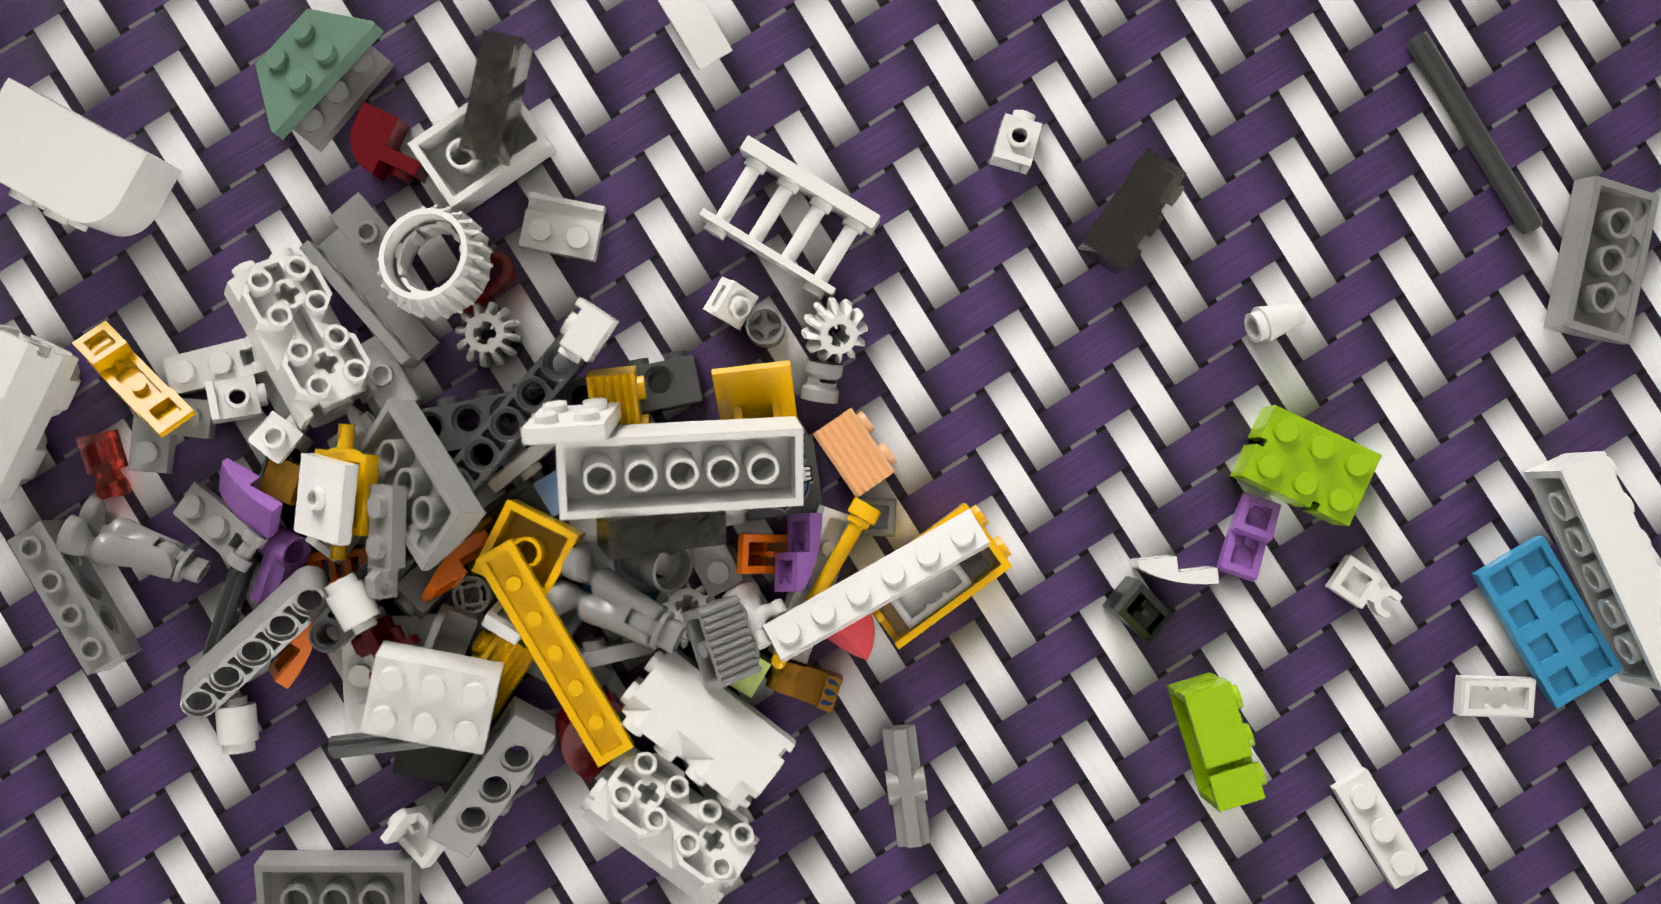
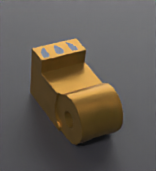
M789 659L782 669H776L771 666L765 686L832 713L843 681V675L809 663L805 664Z

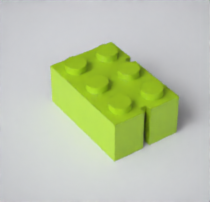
M1272 405L1261 408L1248 436V439L1254 442L1265 440L1263 446L1259 444L1244 445L1230 477L1294 507H1303L1302 511L1332 525L1349 526L1382 455L1288 410Z
M1211 672L1166 685L1199 796L1219 812L1265 799L1262 785H1266L1267 780L1260 762H1253L1251 757L1253 754L1250 747L1255 746V740L1247 723L1243 724L1239 709L1243 708V700L1237 686L1231 685L1230 681L1219 678V676Z

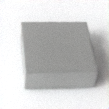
M858 497V499L882 512L875 525H870L867 531L862 530L860 536L895 537L897 499Z

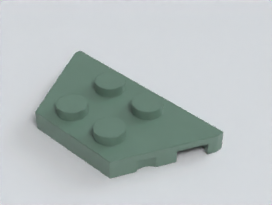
M306 9L255 64L270 130L283 140L384 31L371 20Z

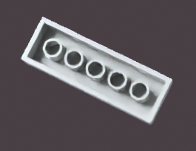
M795 416L616 425L606 440L555 443L559 520L804 506L803 427Z
M1605 451L1564 453L1524 471L1584 604L1624 669L1617 673L1619 680L1661 691V567L1657 565L1650 550L1652 546L1650 538L1640 528L1634 516V504L1631 498L1623 492L1617 479L1618 470L1615 463L1606 455Z

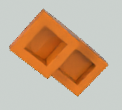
M485 530L480 533L476 532L464 540L442 561L421 596L425 604L459 586L467 573L464 565L479 557L489 537Z
M316 619L282 649L268 667L275 682L287 689L295 681L311 653L313 646L310 644L309 630Z

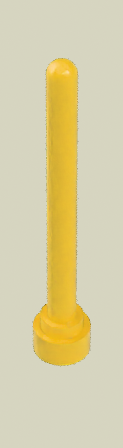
M856 497L853 499L847 510L850 513L847 520L850 522L804 602L830 588L862 530L867 531L870 525L874 526L882 512ZM775 651L771 658V665L776 669H782L787 661L783 663Z

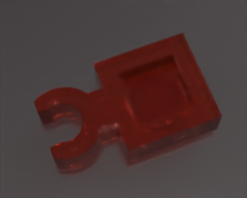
M118 429L76 438L86 474H96L98 480L95 485V491L98 498L104 500L115 495L120 497L131 493L130 483L121 474L120 468L127 467L128 462Z

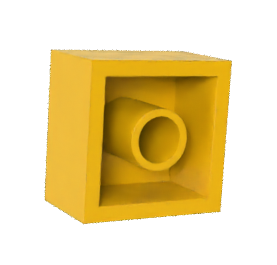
M517 498L507 499L479 556L513 538L544 592L548 595L553 586L563 580L564 576L561 570L564 560L576 545L581 544L586 533ZM475 563L471 571L485 577L478 564Z

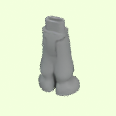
M90 496L86 500L79 516L71 515L65 520L57 537L56 549L61 553L72 556H86L98 564L130 567L156 577L169 578L172 582H180L182 579H186L198 584L207 574L211 565V561L196 556L197 550L189 549L185 544L155 532L133 520L119 517L111 523L107 522L106 504L102 499Z
M576 545L568 553L562 565V575L570 580L587 584L591 587L592 593L586 592L570 580L559 581L547 595L558 615L564 614L571 609L578 610V617L591 625L610 630L634 642L649 646L653 650L660 647L671 654L676 651L687 629V625L674 619V612L666 611V608L633 587L614 570L607 567L601 569L596 567L592 553L588 548Z

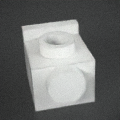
M1014 110L1012 115L1005 113L990 160L991 165L1022 174L1028 172L1033 161V155L1042 127V123L1035 122L1036 116L1033 113L1024 110ZM1016 132L1025 135V141L1021 143L1014 141L1012 133Z
M579 297L575 305L580 307L581 311L578 315L572 312L562 325L560 333L564 337L559 344L561 346L558 349L562 355L577 364L582 359L586 362H593L619 323L618 320L588 300Z
M254 375L219 381H204L213 425L262 417L261 407L268 406L264 383L256 384ZM233 391H241L245 394L246 398L242 403L234 404L230 401L229 396Z

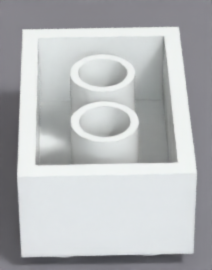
M505 77L407 143L450 207L458 212L461 210L465 214L557 152Z
M384 640L375 655L360 733L483 755L489 737L504 663Z

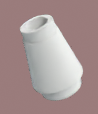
M1300 302L1254 307L1251 313L1245 315V330L1248 337L1254 343L1262 342L1267 344L1297 326L1306 322V312Z

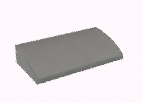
M1597 175L1574 180L1543 328L1603 342L1622 345L1629 344L1660 195Z
M387 399L357 450L362 454L379 456V479L377 484L394 485L407 489L406 545L421 571H428L447 557L467 538L486 512L416 401Z
M265 850L254 864L257 904H419L420 866L406 850Z

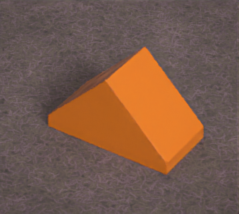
M739 533L736 573L775 574V553L787 552V535Z

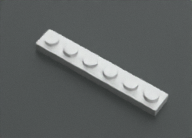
M968 509L766 623L763 627L781 661L784 663L989 547L990 542L971 510Z

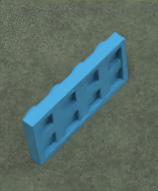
M1536 535L1471 574L1533 679H1536V684L1550 707L1558 709L1624 670L1543 535Z

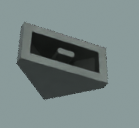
M1126 576L1102 604L1147 643L1152 641L1173 615L1144 583L1129 576Z

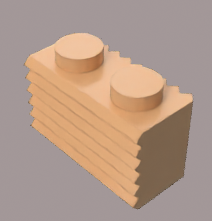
M850 408L813 433V436L854 496L858 498L895 472L891 465L896 462V459L884 442L877 446L869 433L875 429L864 412L860 411L855 414L853 409Z

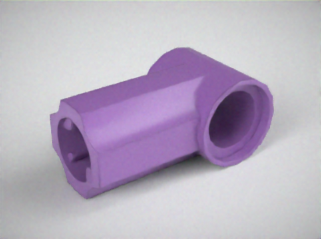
M279 524L278 532L269 538L262 550L258 549L263 558L252 589L251 600L258 604L262 603L294 573L295 569L300 568L307 562L311 554V544L305 541V537Z

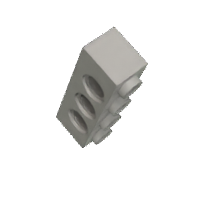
M65 519L40 520L7 540L85 673L91 675L111 670L142 651V647L88 557L67 555L56 549L57 537Z
M514 696L490 730L484 754H473L429 816L427 838L468 858L477 845L483 846L491 835L495 820L499 815L505 816L511 808L514 794L521 785L526 786L532 779L536 770V763L541 756H548L553 750L558 739L555 730V717ZM512 746L524 747L520 751H512L509 748ZM498 776L503 779L498 781H491L488 778ZM469 807H478V808H480V809H479V810L472 811V810H468L467 808H469Z

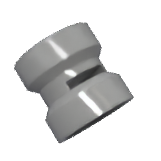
M767 306L758 307L750 312L746 319L745 327L747 334L758 347L768 349L775 347L782 341L785 335V325L782 316L774 308Z
M806 359L804 372L807 374V382L802 385L800 398L813 402L838 404L839 390L836 386L837 380L842 377L844 365L830 361L822 362L816 359Z
M479 574L464 577L459 586L452 590L454 605L472 614L492 608L498 600L486 578Z

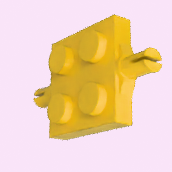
M338 424L337 447L315 449V454L358 465L352 536H368L369 515L367 512V500L369 498L370 484H377L379 479V456L362 454L357 449H354L356 425ZM330 544L329 559L347 560V545L337 546Z

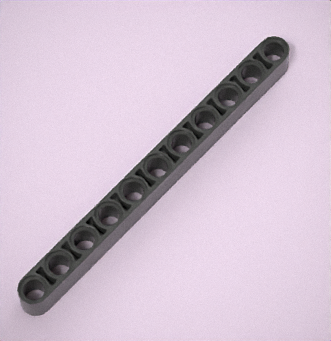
M560 333L453 459L460 473L467 479V483L475 496L522 442L521 428L530 420L532 415L543 407L544 403L558 400L590 363L583 359L579 364L571 361V368L565 375H560L554 370L553 360L560 353L558 349L561 346L559 343L564 337L562 333ZM535 382L542 385L545 390V399L539 405L532 403L527 395L530 385ZM507 413L514 414L520 423L519 429L514 435L507 433L503 429L502 420ZM481 443L488 444L493 450V460L490 464H484L477 456V449ZM405 552V568L399 569L398 582L417 565L411 552ZM368 560L355 574L358 580L363 579L365 582V577L368 574ZM388 598L374 600L380 608ZM329 605L309 630L310 644L321 653L335 652L352 641L356 636L352 629L346 632L343 631ZM328 623L338 628L340 633L338 641L328 636L326 631Z

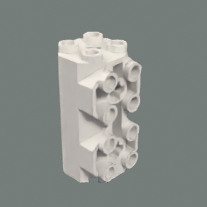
M285 247L272 253L267 260L256 264L253 260L246 261L232 269L234 278L227 282L224 295L300 430L307 429L309 423L312 428H317L346 416L345 409L358 398H360L362 404L372 399L377 388L368 374L371 361L357 336L341 326L329 304L332 292L317 266L310 264L302 255L294 254L291 248Z
M0 325V503L2 504L6 500L12 499L18 486L35 478L47 453V438L44 431L51 417L59 415L62 411L68 409L81 383L79 379V359L72 356L73 354L70 351L34 335H31V337L19 335L21 330L5 325Z
M660 648L644 667L650 674L645 680L639 676L620 698V701L625 704L621 711L627 716L622 724L634 735L641 737L644 734L656 743L653 748L666 760L672 762L676 756L684 759L689 765L685 770L687 776L700 786H704L707 783L718 792L716 797L724 806L733 811L739 805L747 808L751 804L752 797L756 799L785 762L781 758L786 750L791 753L796 740L729 687L706 689L698 663L679 648L673 654Z
M636 747L619 755L612 761L579 807L585 811L582 816L584 819L700 904H718L724 897V894L720 892L723 886L727 888L728 885H733L755 852V845L760 839L754 835L747 817L737 810L733 811L727 808L719 800H706L689 787L683 770L658 753L641 752Z

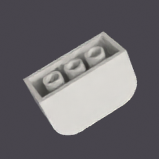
M8 77L0 91V182L11 188L8 193L9 196L29 206L35 205L44 210L43 214L64 225L68 223L84 232L90 227L113 236H131L145 230L154 221L182 170L58 102Z

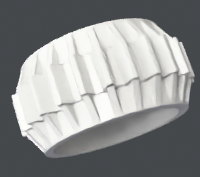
M438 204L430 208L421 206V209L409 211L399 218L385 234L380 246L379 257L377 258L379 261V271L377 274L382 277L381 287L388 291L387 297L397 303L399 308L421 319L426 316L436 321L440 316L449 319L454 313H463L464 309L473 305L479 296L483 294L487 282L490 281V269L493 267L490 257L493 250L488 247L489 238L481 232L482 227L460 210L458 212L449 205L446 208H442ZM439 234L452 235L454 240L460 243L459 251L461 252L460 261L454 274L439 288L436 287L432 291L418 290L417 285L410 281L412 277L410 272L411 265L416 253L431 238Z

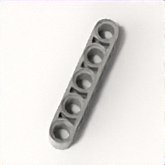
M304 566L296 570L195 663L183 678L180 701L182 711L186 715L196 718L206 717L214 713L319 617L328 607L325 598L329 596L324 587L328 586L327 573L317 566Z

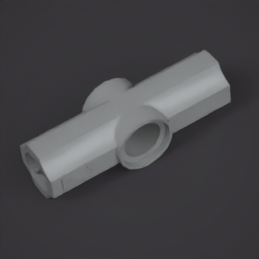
M915 724L894 725L882 729V738L887 762V770H885L889 805H892L897 845L898 847L907 848L921 847L931 843V834L925 801L928 800L924 767L920 766Z

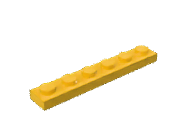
M511 538L475 559L476 563L598 768L633 748V740L514 539Z

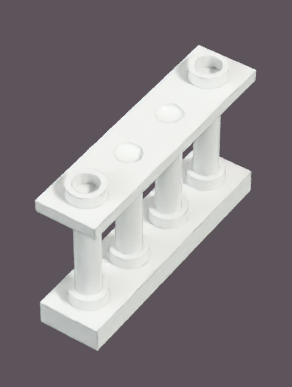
M748 135L740 147L742 157L746 159L744 161L746 167L716 215L705 208L701 210L699 215L702 221L706 223L704 229L720 240H724L725 236H728L804 283L802 289L819 300H822L824 296L828 298L834 297L836 288L828 284L829 279L856 235H862L863 231L870 235L873 234L880 222V215ZM766 171L778 178L776 182L778 188L748 235L729 223L758 175H764ZM799 191L811 198L809 202L811 208L784 252L780 255L762 244L790 196L792 194L796 195ZM832 211L844 219L842 221L844 227L813 275L795 264V261L824 214L829 215Z

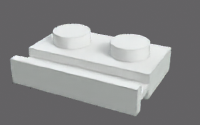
M529 191V203L525 211L518 246L524 249L596 263L604 215H606L607 211L606 207Z

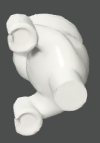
M756 582L743 583L728 590L722 598L732 596L740 598L739 603L745 607L748 614L747 627L750 629L749 634L752 636V641L755 642L758 649L762 650L771 644L763 625L771 616L777 618L784 612H788L781 598L762 605L759 585Z

